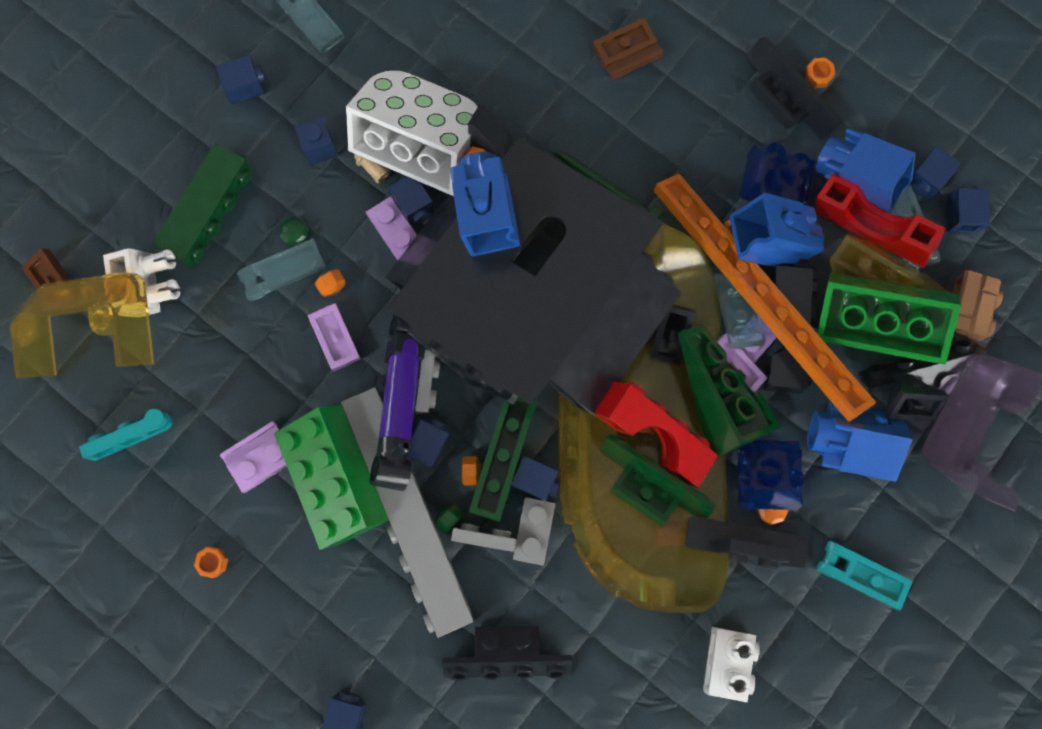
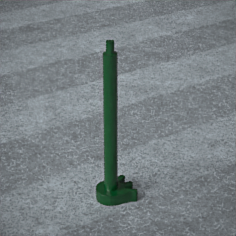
M558 149L555 151L554 154L560 157V160L573 170L587 178L594 179L601 186L623 199L632 201L637 207L659 220L665 218V212L657 206L649 210L567 152L563 153Z

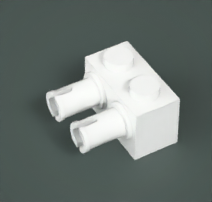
M127 248L103 255L111 315L139 318L161 312L159 302L179 298L180 291L171 292L172 290L180 289L175 280L171 279L159 284L156 282V272L175 268L176 262L167 263L169 260L176 259L172 251L163 250L162 252L152 254Z
M712 627L703 692L711 696L748 702V695H752L755 688V675L751 674L753 661L757 662L760 650L759 642H756V635Z

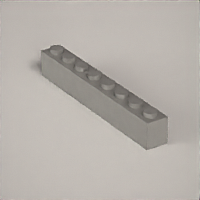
M376 387L341 402L369 472L377 453L383 399ZM412 468L408 485L404 491L376 486L391 525L387 526L388 534L393 544L399 543L403 552L399 556L402 568L405 573L411 572L415 584L411 585L413 595L417 603L423 602L428 613L423 615L430 634L435 632L437 638L473 623L475 619Z

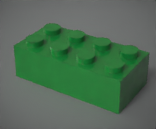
M830 272L817 334L826 343L946 365L961 308L960 296L955 293Z
M342 404L318 407L274 433L319 550L345 543L389 521L376 486L370 484L369 469Z

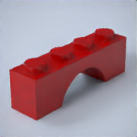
M833 173L816 198V215L922 268H925L936 251L946 229L917 214L912 217H900L887 213L872 204L865 197L860 186Z
M614 381L593 414L615 431L632 436L644 428L652 427L658 434L662 445L660 466L669 473L679 476L683 483L699 488L718 457L715 452L708 448L710 443L697 434L692 435L687 431L689 426L676 417L671 418L666 414L668 409L663 404L645 397V390L632 381H629L627 384Z

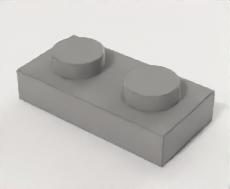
M425 350V356L421 362L416 415L428 416V409H435L437 390H431L432 378L439 377L440 360H434L435 355L429 350Z
M525 497L513 560L544 566L555 503Z
M464 523L461 524V529L453 528L451 541L510 552L515 551L516 539L510 538L511 532L492 529V535L479 533L480 526Z

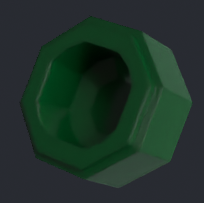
M289 218L281 224L279 236L289 248L301 249L309 242L310 229L302 219Z
M450 504L439 513L435 526L442 533L448 534L463 518L464 512L456 504Z

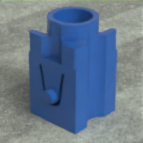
M848 128L845 140L832 136L826 142L819 155L816 171L825 175L824 178L829 179L833 173L860 186L863 194L872 204L891 214L900 195L913 179L916 153L869 134L860 133Z
M477 152L464 156L459 160L458 166L450 168L459 233L470 256L473 257L521 246L507 173H504L501 157H496L495 154L490 152Z
M764 193L729 215L739 260L770 267H776L777 265L795 267L800 259L809 260L824 250V235L822 227L815 222L817 220L815 208L803 205L801 202Z
M829 400L825 412L815 411L812 415L807 434V448L809 451L818 452L819 455H822L821 466L896 482L913 439L906 421L889 419L885 415L886 410L871 407L848 422Z

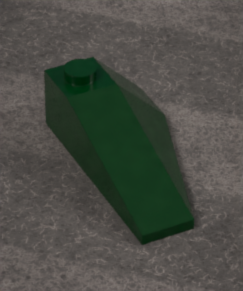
M703 324L678 333L701 429L710 443L712 451L718 457L781 428L766 399L760 392L754 393L744 381L747 377L741 369L738 371L734 370L726 360V351Z

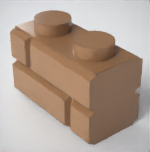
M970 270L964 271L956 277L952 293L959 294L961 308L953 337L979 343L992 336L996 328V320L993 319L994 310L1000 306L1003 299V292L999 291L1000 279L983 276V274Z

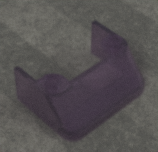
M981 354L970 358L924 443L923 454L928 464L967 492L1016 512L1018 508L1016 490L992 481L990 469L986 465L975 461L974 458L1000 409L1010 413H1022L1030 408L1035 397L1042 399V374L989 355Z

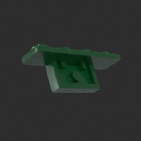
M609 434L605 439L600 452L625 468L610 489V492L662 528L677 505L692 515L702 518H708L715 510L716 504L710 501L708 496L702 492L695 491L683 483L679 476L669 473L658 466L652 458L642 455L630 447L624 439L615 437L612 434Z

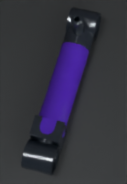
M393 314L389 327V338L391 339L387 343L385 363H388L377 453L372 462L369 480L372 486L404 491L411 475V461L408 460L409 451L412 449L410 440L419 364L424 359L425 347L407 333L410 328L409 325Z

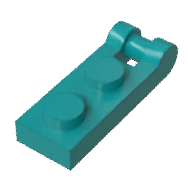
M150 409L145 414L144 419L140 421H126L118 425V430L107 434L104 432L88 438V443L79 446L81 455L84 459L97 461L167 431L173 425V418L168 413L162 412L159 409Z
M828 541L824 549L827 553L823 562L819 561L816 571L895 610L902 609L913 583L912 580L837 543ZM839 557L847 561L843 571L835 567Z

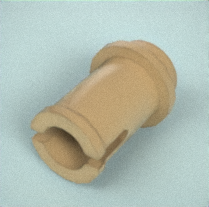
M354 155L357 166H362L377 184L385 181L391 174L390 169L359 155Z

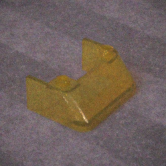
M121 272L41 285L11 323L10 332L15 378L57 376L50 317L88 312L90 327L96 334L113 336L116 367L153 365L154 358L146 285L143 278L137 273Z

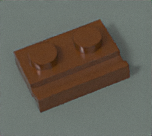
M644 17L593 41L592 44L605 71L607 70L611 81L662 58L664 53L663 49H660L657 44L658 41Z

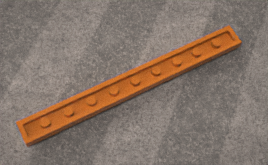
M678 173L657 183L653 190L654 193L846 420L850 422L870 409L876 401L758 264L738 259L733 235L683 177Z

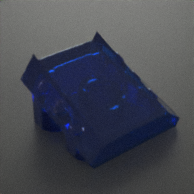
M776 142L765 147L754 145L746 156L748 158L742 188L738 195L743 200L751 202L760 195L769 193L807 205L815 160L810 159L801 152L794 155L786 153L783 145Z
M754 440L737 449L738 497L741 507L747 512L750 509L790 510L793 513L804 506L803 490L805 478L802 473V450L799 441Z

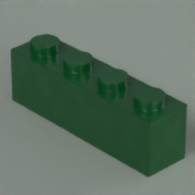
M214 143L152 245L160 252L163 250L172 251L176 258L174 260L193 269L194 265L203 259L206 252L205 247L210 239L219 233L221 221L226 213H229L234 208L238 193L251 180L253 169L247 160Z
M517 398L513 404L503 401L469 509L471 514L501 523L511 491V484L515 477L535 413L537 399L532 406L520 398Z

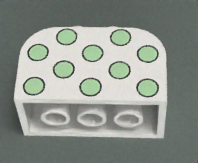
M402 71L381 72L371 77L346 106L348 151L454 196L450 168L458 166L459 160L463 157L466 150L470 148L471 135L468 134V123L476 111L477 105L463 95Z

